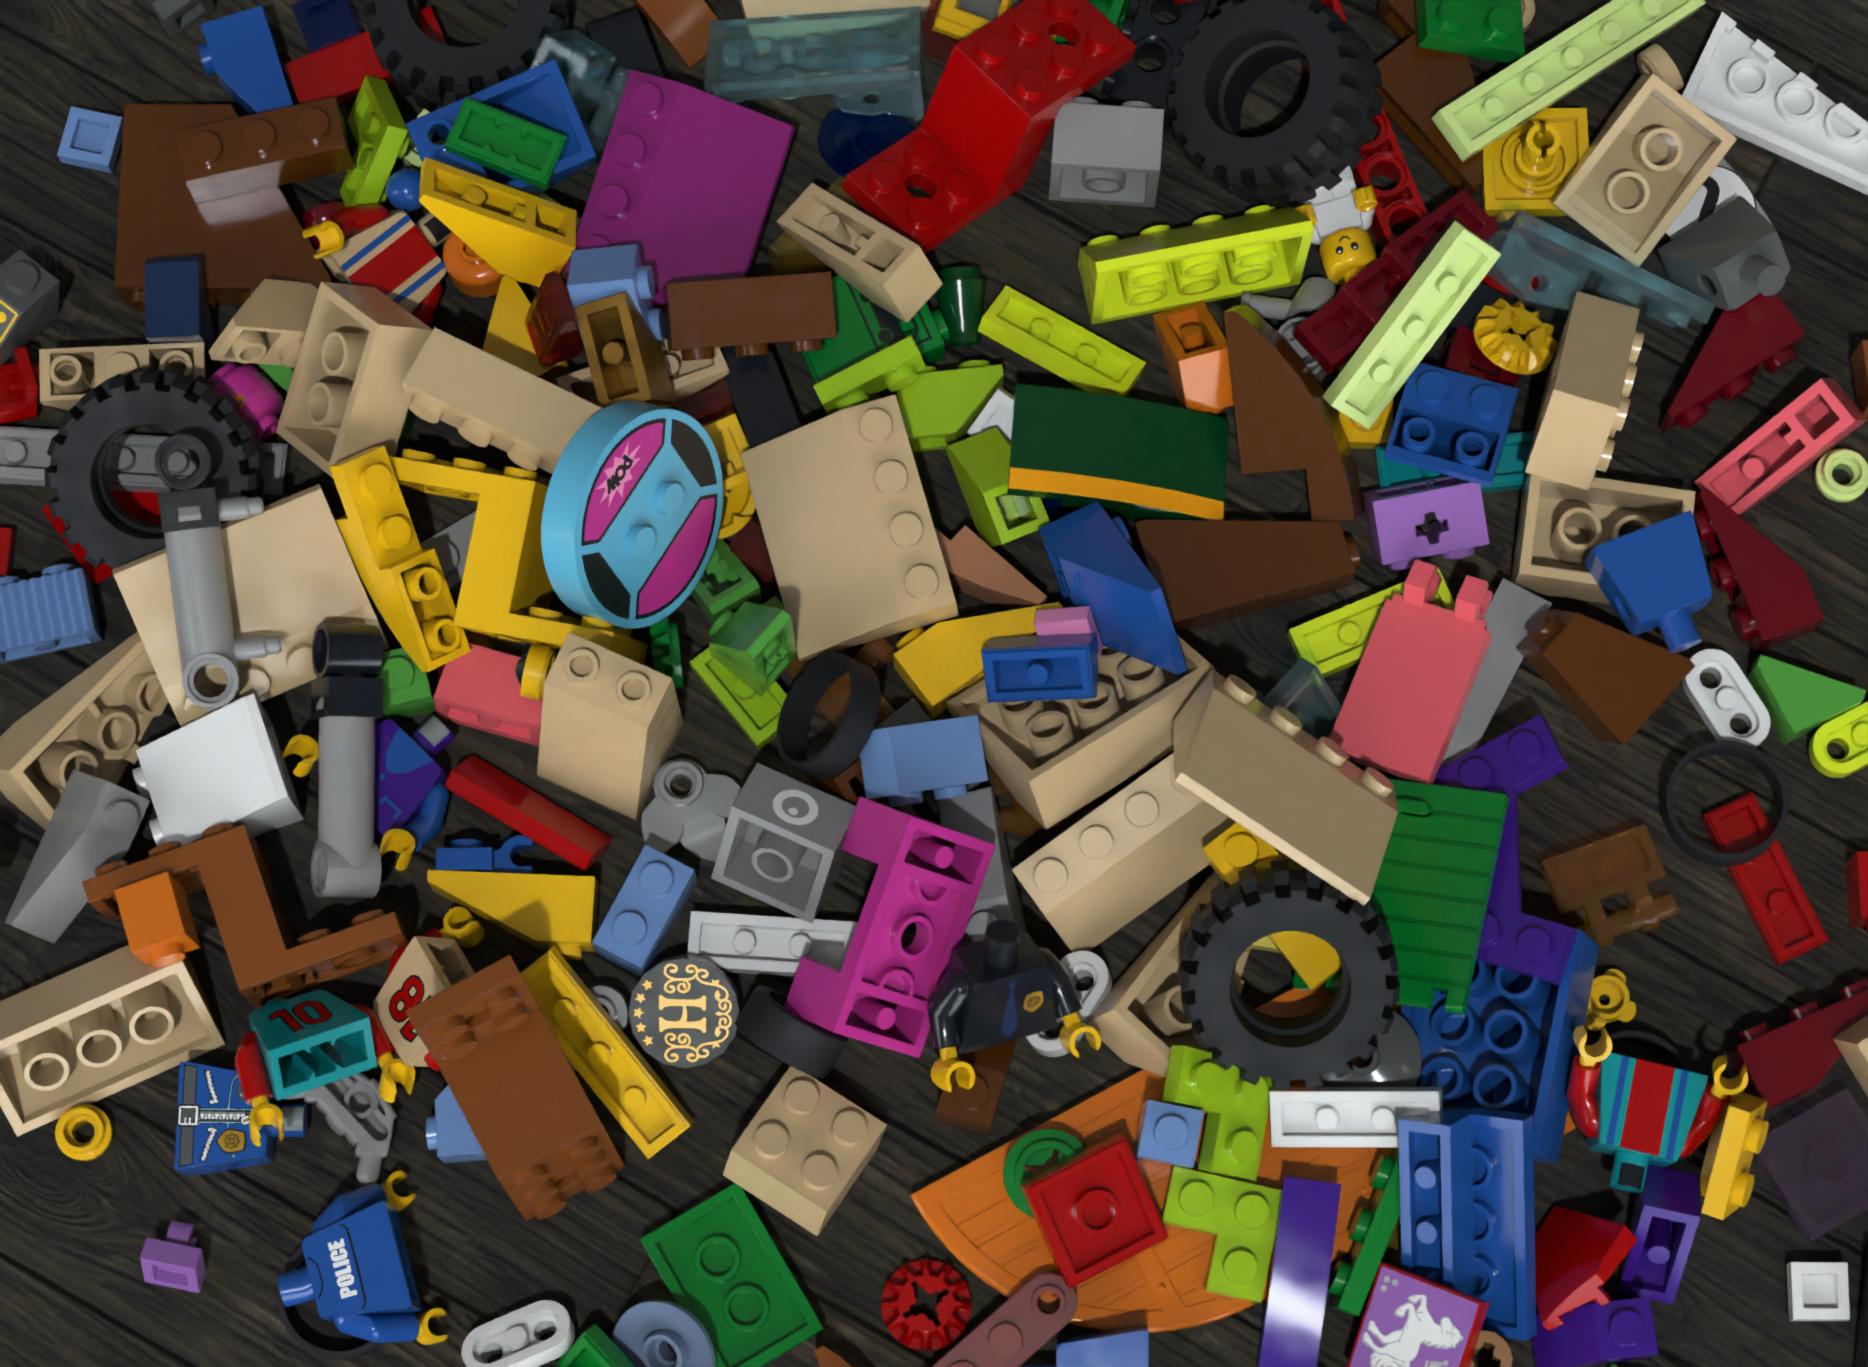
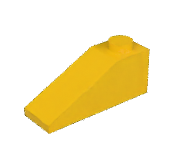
M424 158L421 164L419 202L499 274L549 291L572 255V251L576 248L577 211L436 160Z
M1056 602L938 622L926 631L923 627L915 628L896 644L899 651L893 654L894 668L933 719L948 708L947 701L985 679L981 649L990 639L996 637L1037 636L1034 626L1036 611L1063 608V606Z
M1237 822L1202 849L1211 867L1230 886L1239 881L1238 871L1254 865L1257 874L1272 871L1271 861L1283 860L1272 845ZM1282 931L1267 935L1311 992L1342 969V963L1337 951L1329 943L1315 935L1299 931Z
M427 870V882L434 892L468 909V911L539 950L549 951L555 946L565 960H579L582 958V952H596L592 944L597 934L599 885L595 876Z

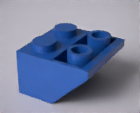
M1420 362L1407 379L1385 449L1384 458L1491 487L1512 423L1519 389Z

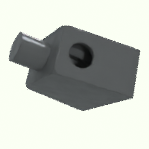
M1741 196L1658 249L1674 293L1726 311L1737 309L1758 294L1764 296L1777 294L1782 289L1785 278L1791 269L1775 227Z

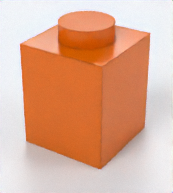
M168 871L114 890L130 951L145 965H152L154 967L171 966L184 960L186 957L185 953L201 948L184 886Z

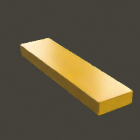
M555 946L521 972L523 979L567 1059L647 1159L655 1155L694 1123V1120Z

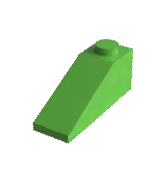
M744 602L736 612H733L731 609L726 610L709 631V635L713 637L708 642L711 656L760 697L797 657L792 616L783 609Z

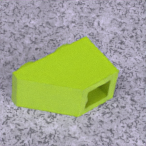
M971 360L959 364L958 369L936 371L935 367L926 366V369L918 372L919 377L915 382L901 390L895 391L912 453L945 449L946 446L961 441L999 387L1003 388L1004 374L1002 364L990 365V362L986 360Z
M997 427L945 447L979 537L990 547L1005 544L1035 532L1038 528L1050 523L1041 498L1007 495L1011 446Z

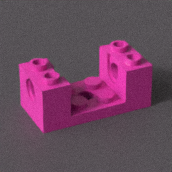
M860 796L841 850L878 864L877 871L841 970L829 964L802 956L784 1008L833 1033L920 1058L930 1030L927 1010L928 998L947 973L952 952L960 947L996 845ZM915 922V938L908 947L903 949L901 945L902 933L909 924Z

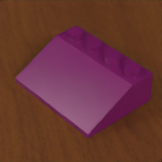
M630 70L576 234L575 250L637 244L642 265H650L653 271L655 283L654 298H651L654 308H662L663 313L662 286L665 284L747 278L795 131L794 126L686 84ZM571 256L564 270L567 277L569 275Z

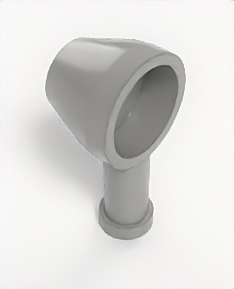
M1311 277L1304 281L1292 300L1252 295V292L1243 291L1240 305H1247L1262 318L1284 321L1297 317L1308 318L1337 297L1338 289L1336 284L1332 283L1329 279Z

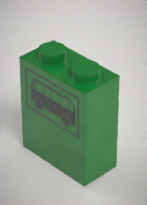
M837 275L832 278L836 338L822 340L823 350L801 352L813 381L817 384L910 335L923 358L925 366H932L945 360L944 341L950 339V334L941 312L938 309L930 312L927 303L906 323L871 302L842 277Z

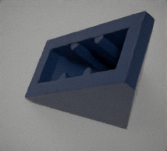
M186 256L146 259L145 338L150 344L204 342L205 357H210L208 351L215 343V335L201 257Z

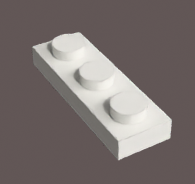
M691 911L687 955L706 958L719 966L718 969L721 971L732 973L795 977L802 956L829 964L841 970L858 922L814 919L813 923H810L801 918Z
M1290 1087V1090L1271 1089L1269 1091L1272 1147L1399 1148V1118L1408 1115L1443 1112L1442 1087H1314L1306 1089V1087Z

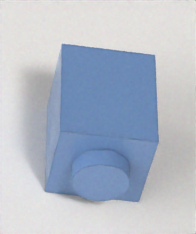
M1153 1100L1142 1102L1133 1150L1134 1158L1187 1169L1193 1168L1204 1111Z

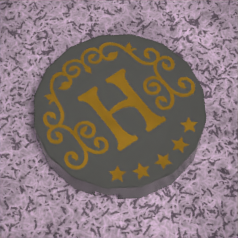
M685 954L664 958L644 973L632 991L628 1014L632 1033L646 1053L662 1064L689 1068L706 1065L725 1052L738 1032L735 1021L740 1015L742 1007L737 987L730 977L728 979L726 974L718 969L719 966L706 958Z

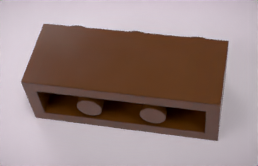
M335 97L175 131L184 181L196 204L354 170L344 119Z
M831 271L669 283L662 286L667 352L681 351L682 361L714 359V348L735 347L736 357L768 355V344L790 342V353L823 350L822 340L836 338Z

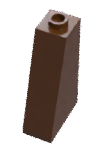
M1142 520L1134 523L1132 535L1138 557L1162 589L1176 634L1350 587L1356 573L1355 568L1361 566L1356 542L1352 535L1344 537L1340 521Z

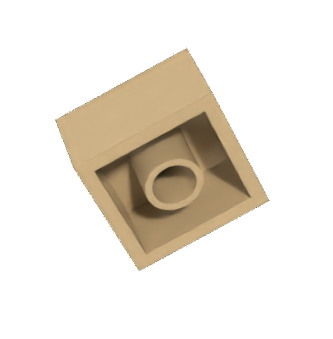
M790 1066L731 1149L723 1176L815 1236H818L876 1152L887 1124L811 1075Z

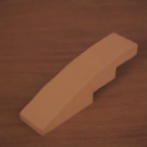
M966 525L951 541L935 528L953 588L984 602L1010 610L1046 604L1047 596Z

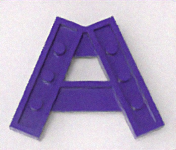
M1539 714L1440 768L1433 785L1501 793L1510 797L1476 961L1559 986L1578 932L1571 927L1522 913L1517 795L1570 767L1548 721ZM1403 813V814H1405V815L1420 816V817H1428V816H1430L1429 814H1426V815H1416V814Z

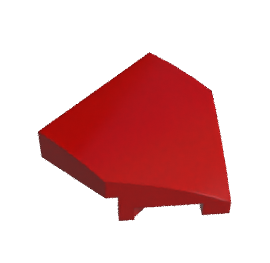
M1558 1206L1552 1209L1535 1235L1536 1304L1541 1323L1547 1331L1564 1324V1313L1571 1314L1575 1308L1589 1301L1598 1303L1601 1306L1610 1302V1296L1601 1285L1605 1284L1638 1241L1625 1225Z

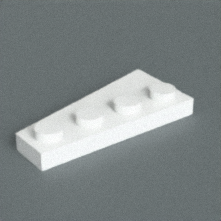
M1721 12L1682 96L1729 133L1868 195V122L1842 102L1839 104L1834 103L1816 89L1818 86L1816 82L1802 72L1796 74L1774 57L1775 51L1759 39L1754 42L1735 27L1737 22L1724 12Z

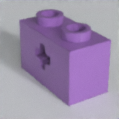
M1442 476L1362 492L1372 555L1382 565L1389 564V568L1392 570L1412 568L1415 559L1422 561V557L1442 554L1443 559L1465 558L1475 554L1474 547L1490 544L1480 484L1451 476ZM1430 513L1438 521L1429 523V532L1423 534L1416 526L1425 522L1424 514Z

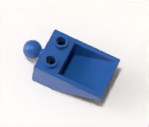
M556 59L467 96L470 99L567 136V145L548 188L598 159ZM465 98L406 123L422 162L427 157L534 196L545 191L539 187L445 151V143L442 145L433 144L449 136ZM405 168L394 172L389 177L386 184V196L393 207L405 212H411L423 206L419 202L421 172Z
M1095 501L1038 528L1065 608L1090 606L1103 646L1177 675L1188 670L1162 589L1132 549L1129 533L1119 516L1110 518L1100 503Z

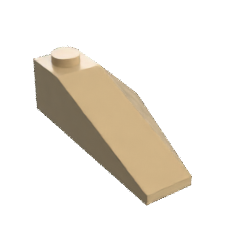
M138 631L17 720L0 736V790L10 802L45 830L72 770L74 769L117 785L128 764L135 765L138 759L136 750L141 748L138 745L153 717L161 716L169 702Z
M1215 871L1115 983L1108 996L1086 1022V1024L1098 1031L1101 1041L1124 1062L1164 1078L1167 1075L1172 1045H1185L1212 1053L1209 1046L1200 1047L1192 1034L1190 1019L1185 1018L1181 1003L1179 964L1181 962L1180 947L1184 932H1188L1191 929L1192 914L1199 903L1208 905L1211 901V890L1223 881ZM1247 948L1236 963L1234 981L1239 996L1245 982L1241 980L1249 952L1253 948Z

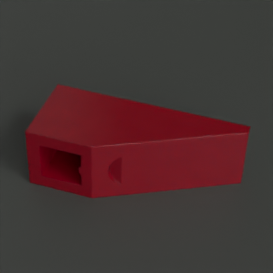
M1758 294L1735 310H1723L1659 426L1663 434L1678 424L1682 430L1692 427L1709 414L1710 411L1707 406L1722 396L1726 402L1733 401L1754 385L1751 380L1752 377L1765 369H1768L1771 375L1775 374L1798 357L1795 350L1805 336V332L1777 294L1773 296Z
M1709 490L1699 491L1695 497L1693 511L1700 543L1705 541L1713 560L1709 562V570L1715 586L1720 592H1727L1734 610L1730 612L1734 631L1740 641H1748L1752 653L1755 654L1814 632L1824 620V616L1803 568Z
M1868 978L1838 991L1837 993L1841 1001L1822 1009L1818 1000L1787 1013L1791 1023L1771 1031L1768 1023L1765 1022L1738 1034L1737 1039L1740 1045L1733 1048L1726 1055L1736 1076L1740 1073L1741 1067L1746 1064L1749 1080L1746 1088L1743 1090L1744 1093L1768 1100L1765 1110L1767 1111L1804 1095L1815 1088L1841 1055L1832 1038L1868 1015Z

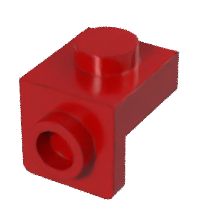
M26 346L15 347L14 362L0 366V424L37 418V399L40 396L39 363H30Z

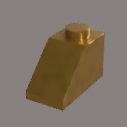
M622 292L574 307L600 407L605 408L618 402L632 400L659 406L675 402L662 349L628 292Z

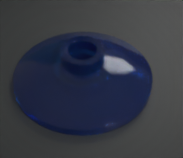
M849 102L835 107L823 118L817 135L818 148L827 165L836 174L845 179L848 173L914 131L915 128L902 115L883 105L871 102Z

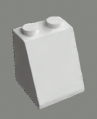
M254 693L242 697L136 750L141 767L133 769L132 772L140 796L146 799L151 798L157 818L149 820L156 846L174 841L181 842L182 846L203 839L202 833L205 830L222 823L233 822L235 827L244 824L255 837L304 820L285 759L281 756L282 750L272 720Z

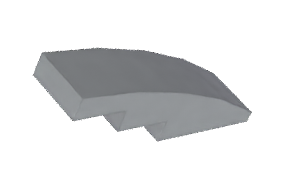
M1504 578L1497 588L1484 618V621H1487L1485 629L1489 630L1492 640L1440 768L1476 749L1524 658L1516 648L1528 636L1527 630L1530 624L1541 614L1548 612L1552 605L1551 602ZM1397 777V779H1396V780H1402V781H1410V780L1403 779V778H1400V777Z

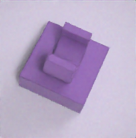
M172 1220L165 1241L146 1237L140 1256L145 1282L200 1293L206 1270L202 1249L195 1247L197 1238L192 1237L195 1228L194 1224Z

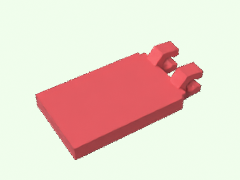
M1415 559L1405 581L1404 594L1394 593L1392 600L1386 599L1329 739L1336 742L1346 751L1348 761L1413 782L1433 785L1492 640L1489 630L1485 629L1487 621H1484L1493 593L1487 590L1489 586L1487 581L1466 575L1456 597L1455 610L1451 611L1435 606L1433 602L1442 578L1436 574L1438 570L1436 565Z

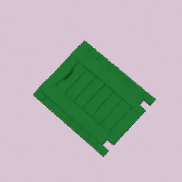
M1389 779L1394 786L1393 791L1396 796L1398 814L1371 899L1376 904L1379 916L1384 917L1395 949L1400 983L1399 1002L1395 1004L1432 1009L1436 991L1448 992L1445 1011L1465 1015L1510 797L1501 793ZM1403 813L1416 814V815H1426V814H1429L1430 816H1428V817H1420V816L1405 815V814H1403ZM1342 969L1327 980L1326 993H1336L1342 982ZM1295 972L1293 987L1311 991Z

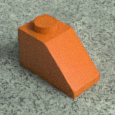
M1204 301L1153 314L1154 326L1173 389L1182 407L1215 415L1226 407L1234 406L1227 340Z

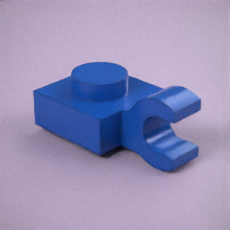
M516 835L509 838L500 849L493 850L492 847H484V842L481 840L450 841V848H436V870L534 874L532 866H516L513 864L512 858L518 850L535 849V842L525 835Z

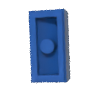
M1096 633L996 637L990 639L981 649L988 703L1090 699L1097 697L1098 640Z

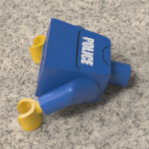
M395 1171L381 1186L374 1183L338 1195L313 1222L312 1234L301 1240L307 1266L277 1275L280 1295L286 1307L315 1299L321 1319L330 1322L334 1321L335 1326L341 1333L374 1343L412 1342L417 1340L423 1345H432L445 1341L449 1335L435 1336L428 1328L430 1318H439L447 1315L444 1309L434 1308L417 1316L413 1314L414 1312L421 1311L422 1307L397 1212L406 1208L415 1199L416 1194L413 1193L407 1197H401L395 1194L392 1185L401 1183L407 1177L405 1172Z

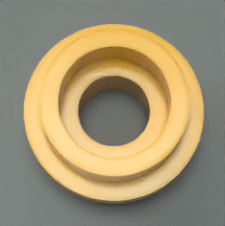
M79 1104L67 1109L60 1116L55 1128V1138L60 1150L68 1157L78 1161H89L101 1156L109 1147L113 1137L112 1123L107 1114L100 1108L90 1104ZM82 1124H92L94 1127L93 1138L89 1142L79 1143L76 1139L77 1129Z

